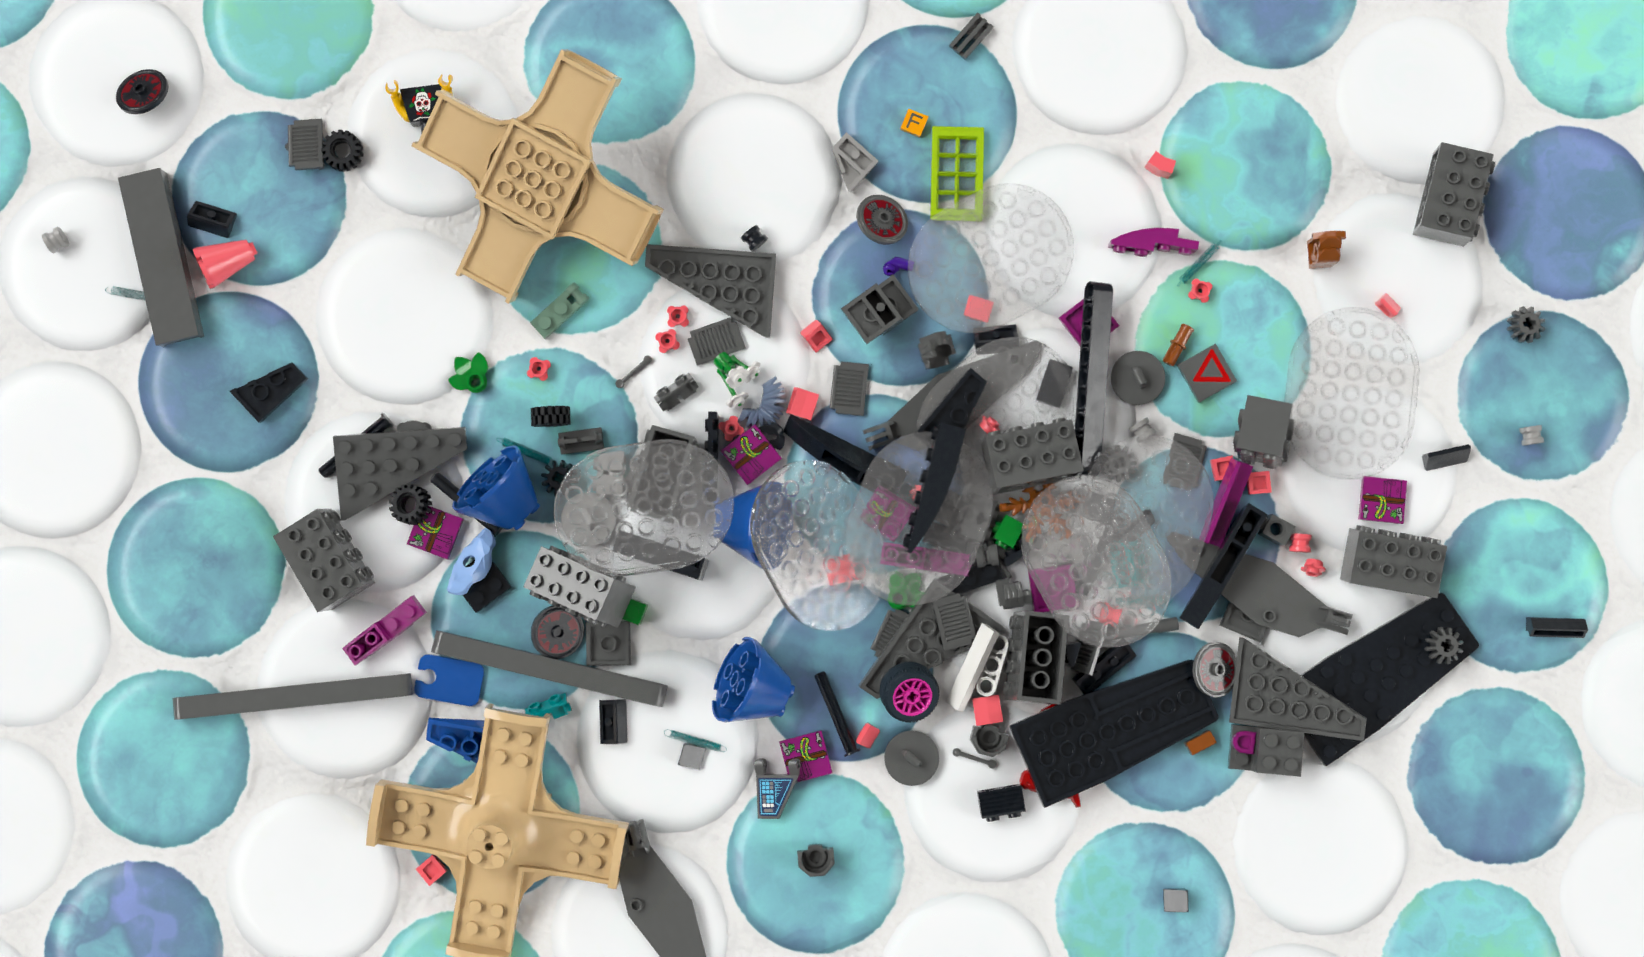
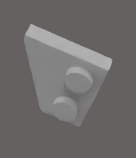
M847 132L832 148L846 187L851 193L878 164V160Z

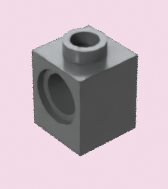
M1270 514L1265 518L1258 534L1279 546H1286L1296 526L1274 514ZM1273 523L1279 526V533L1277 535H1273L1270 531V526Z

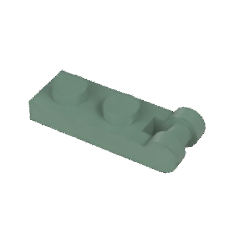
M574 282L530 323L544 339H547L589 300V297L585 293L582 294L579 286ZM571 296L576 299V302L573 304L567 300Z

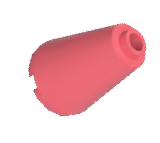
M247 240L201 246L192 249L210 289L215 288L255 260L254 255L257 254L253 242L248 243Z

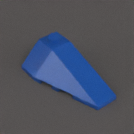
M429 718L426 740L449 752L454 751L469 762L477 763L485 720Z

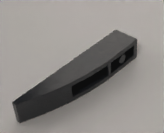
M790 414L783 432L814 458L843 477L872 492H875L878 485L897 495L908 471Z
M941 422L938 423L937 427L933 426L930 439H933L932 448H928L925 455V461H928L926 470L922 469L919 482H922L921 490L916 491L914 504H917L915 513L911 512L908 525H911L910 533L905 534L902 546L906 547L905 552H913L928 531L946 498L956 471L966 429Z
M1250 503L1242 508L1181 613L1180 619L1196 629L1200 628L1268 514Z

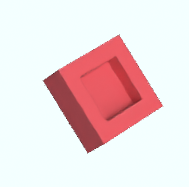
M1233 455L1210 460L1214 481L1223 480Z
M1269 471L1251 472L1247 481L1248 495L1272 492Z
M431 855L416 868V871L429 886L448 871L435 855Z

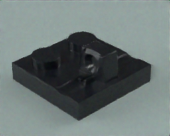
M473 560L465 567H471L475 563V560ZM492 560L491 568L485 578L472 584L463 597L475 613H478L512 586Z

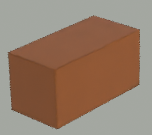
M1206 730L1184 742L1190 755H1194L1217 743L1210 730Z

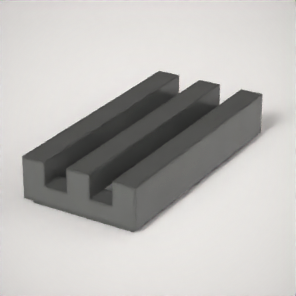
M978 12L949 44V47L964 60L969 57L994 27L985 18L980 17L981 15ZM978 21L979 24L977 25V27L970 33V35L963 41V43L959 47H957V43ZM984 26L986 28L984 32L964 53L962 50Z

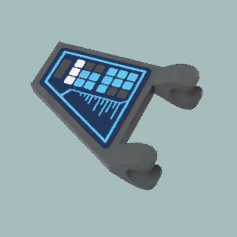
M759 758L754 762L758 819H779L800 775V759H792L788 762L790 774H766L767 761L764 758Z

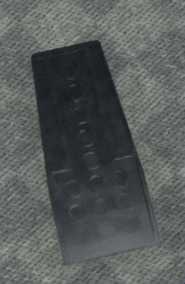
M1439 593L1438 598L1430 597L1327 656L1301 675L1366 717L1365 740L1380 730L1479 647V643L1445 594ZM1438 627H1443L1444 630L1452 628V634L1455 632L1460 634L1456 640H1463L1464 643L1458 645V648H1461L1463 653H1456L1459 658L1457 661L1451 659L1450 664H1445L1444 661L1438 664L1436 663V658L1430 659L1428 657L1432 651H1425V647L1430 646V643L1425 642V639H1432L1430 631L1437 632ZM1442 642L1441 646L1447 649V645ZM1304 733V738L1324 766H1328L1362 742Z
M1188 659L1066 700L1061 705H1055L1009 725L1042 806L1046 808L1101 784L1216 722L1218 714L1210 696L1202 693L1194 681V660Z

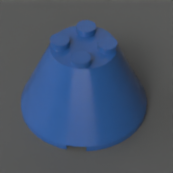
M509 446L500 451L502 455L496 459L490 457L465 481L457 492L459 496L458 501H453L452 504L456 512L506 530L512 528L518 530L525 524L524 519L529 514H533L538 510L540 504L537 502L538 499L521 450L517 446Z
M771 481L724 500L721 504H717L715 507L716 526L713 529L714 538L719 539L720 542L761 569L772 570L776 568L782 561L779 559L782 551H787L792 532L791 501L786 499L784 492L787 490L784 485Z
M744 637L740 645L735 644L730 649L717 674L713 688L717 690L716 701L712 700L713 715L718 721L724 723L775 716L782 717L788 699L794 694L795 686L791 684V679L756 639Z

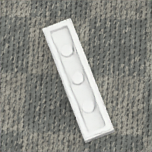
M984 623L981 624L946 700L957 711L964 712L999 636V632Z

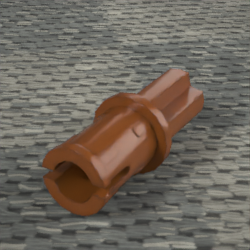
M1181 324L1174 340L1171 339V345L1163 358L1165 364L1169 366L1175 365L1182 350L1186 349L1185 345L1192 332H1194L1192 327Z

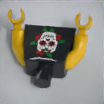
M441 74L438 79L439 84L400 89V92H398L399 83L394 80L396 88L390 89L388 83H386L385 89L387 93L391 94L392 102L404 121L410 122L413 127L421 126L422 134L438 99V96L435 95L436 91L446 90L453 96L452 87H450L453 81L452 75L449 74L448 76L449 82L443 81V75Z

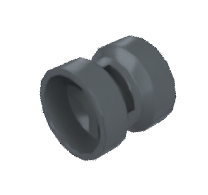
M990 544L989 547L975 546L977 568H982L989 564L992 566L999 565L997 544ZM985 551L987 552L988 561L985 559Z

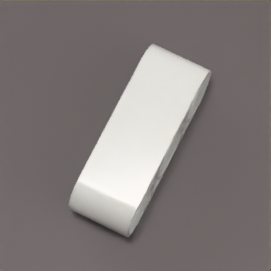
M1000 634L998 638L1003 641L1002 649L995 650L993 648L988 657V660H996L997 668L994 671H988L985 664L975 686L976 691L982 696H991L997 688L1008 649V640ZM984 680H988L991 683V689L988 692L980 690V684Z

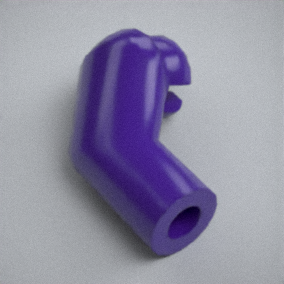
M894 257L884 264L883 272L887 276H892L900 269L912 272L915 262L901 257Z

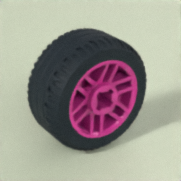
M902 662L895 665V667L886 672L880 684L879 693L884 707L893 718L902 722H917L924 719V717H928L937 706L940 696L938 683L931 671L924 665L916 662Z

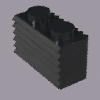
M1020 784L977 791L980 815L982 819L986 818L987 822L1000 820L999 816L1008 815V818L1020 817L1021 812H1026L1022 786Z

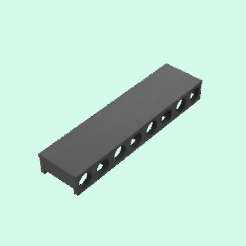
M161 168L118 177L156 346L164 347L168 344L204 337L167 173Z

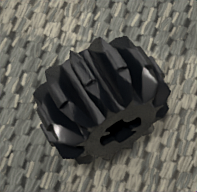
M555 460L552 461L553 468L548 465L545 466L549 473H541L542 477L548 479L543 481L542 485H550L546 492L551 493L554 490V496L556 497L559 496L560 490L563 496H567L566 488L573 492L575 489L570 485L571 482L578 484L577 479H572L578 472H570L573 465L570 463L565 467V460L560 461L559 467ZM558 473L565 476V480L562 479L564 482L561 484L555 481Z

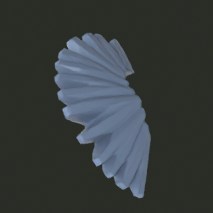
M776 376L762 385L763 395L759 407L756 410L743 408L738 423L748 417L747 427L750 423H752V427L758 419L760 426H764V419L769 425L772 424L771 421L776 422L774 418L780 420V417L776 414L783 415L781 411H785V407L776 403L786 402V399L779 398V396L785 395V392H780L784 389V387H780L782 385L781 382L774 384L777 380Z

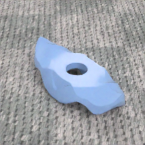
M484 528L462 550L461 555L453 566L447 587L448 593L454 595L466 594L472 584L481 581L489 572L492 564V550L496 546L495 537L489 529ZM474 557L475 563L471 567H465L469 558Z

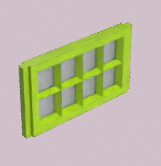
M932 126L930 221L982 222L984 127Z

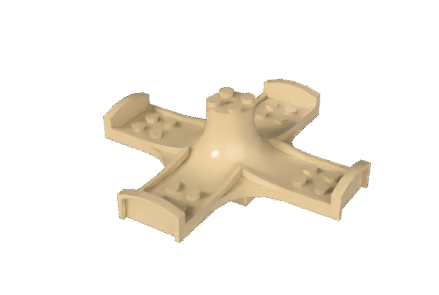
M562 49L536 102L528 112L509 120L492 118L454 98L446 90L436 91L435 95L438 96L437 102L419 141L413 142L412 147L458 171L469 180L476 191L475 198L479 200L481 211L477 229L455 275H466L506 297L505 302L509 304L516 300L519 294L517 291L538 249L542 244L555 237L572 236L587 241L631 266L638 263L664 209L658 205L653 206L602 176L593 160L591 146L594 131L615 87L619 86L622 78L568 49Z
M489 703L484 711L485 721L477 765L474 772L467 779L465 778L462 783L451 788H428L381 779L375 785L368 820L366 845L375 847L377 844L430 853L440 858L450 868L456 881L457 896L450 940L446 948L447 955L453 957H511L518 911L523 895L535 882L546 877L562 876L608 884V888L617 889L623 846L629 823L577 814L561 808L551 798L552 794L547 792L543 783L542 773L551 714L546 713L544 717L500 710L493 708L494 704Z

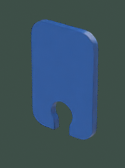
M430 654L420 658L418 669L433 670L436 674V680L432 684L416 680L414 692L418 697L464 706H474L478 703L484 677V668L481 664Z

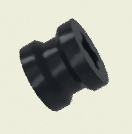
M758 225L751 227L741 236V240L747 242L751 252L757 250L768 239L766 235L761 234Z

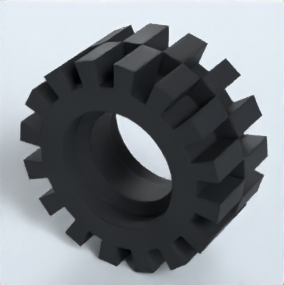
M338 130L337 133L332 131L331 136L327 135L325 137L327 139L326 142H322L324 146L321 148L323 158L335 170L338 169L343 172V170L351 171V167L355 169L357 162L360 164L362 161L360 157L364 155L361 142L353 133L351 134L347 130L345 132ZM340 143H347L350 146V154L346 158H338L335 155V148Z
M540 406L531 408V426L557 427L571 425L569 406Z
M403 484L401 488L397 487L395 489L397 494H391L394 499L389 500V504L393 505L389 507V510L393 512L391 515L397 521L409 525H417V523L421 524L423 522L422 518L427 519L429 517L426 515V512L431 513L432 509L428 508V505H432V501L428 500L431 496L427 494V490L413 484ZM414 496L416 506L412 512L408 513L405 509L406 501Z

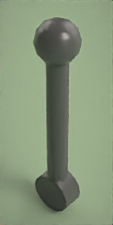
M646 355L643 361L622 380H617L615 383L616 387L623 388L624 383L645 364L651 363V356Z
M989 538L988 541H985V544L989 547L990 544H994V541ZM998 554L999 564L1002 567L1006 577L1009 579L1012 578L1011 573L1009 572L1004 562L1002 561L1000 555Z
M959 748L953 749L952 752L955 757L962 756L987 764L992 769L997 765L995 760L991 759L988 761L961 752Z

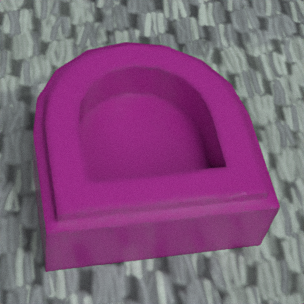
M1236 732L1232 737L1233 748L1241 753L1254 754L1256 732Z

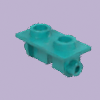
M566 693L552 695L546 701L541 703L534 702L528 708H525V714L544 717L546 713H551L554 719L567 715L569 711H572L570 703H567Z

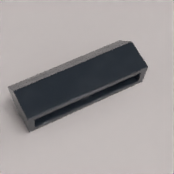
M1526 617V631L1529 632L1530 637L1584 638L1588 631L1585 619Z

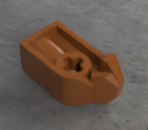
M1346 231L1312 233V238L1307 241L1309 269L1331 268L1340 261V248L1342 240L1346 239Z

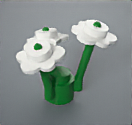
M722 352L714 359L713 364L718 368L717 373L722 377L732 395V398L726 405L729 408H737L745 403V399L749 395L745 392L737 395L733 388L744 382L749 383L751 379L754 380L759 375L760 363L755 361L748 367L734 355L730 357L726 352Z

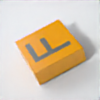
M908 109L900 130L920 138L929 116Z

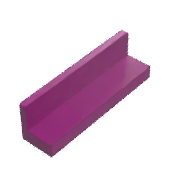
M1231 458L1199 536V539L1204 543H1210L1218 547L1221 546L1253 469L1252 465Z

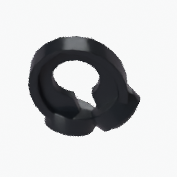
M773 422L771 425L758 427L762 433L777 435L776 439L769 441L775 449L781 450L784 447L785 436H783V429L778 423Z

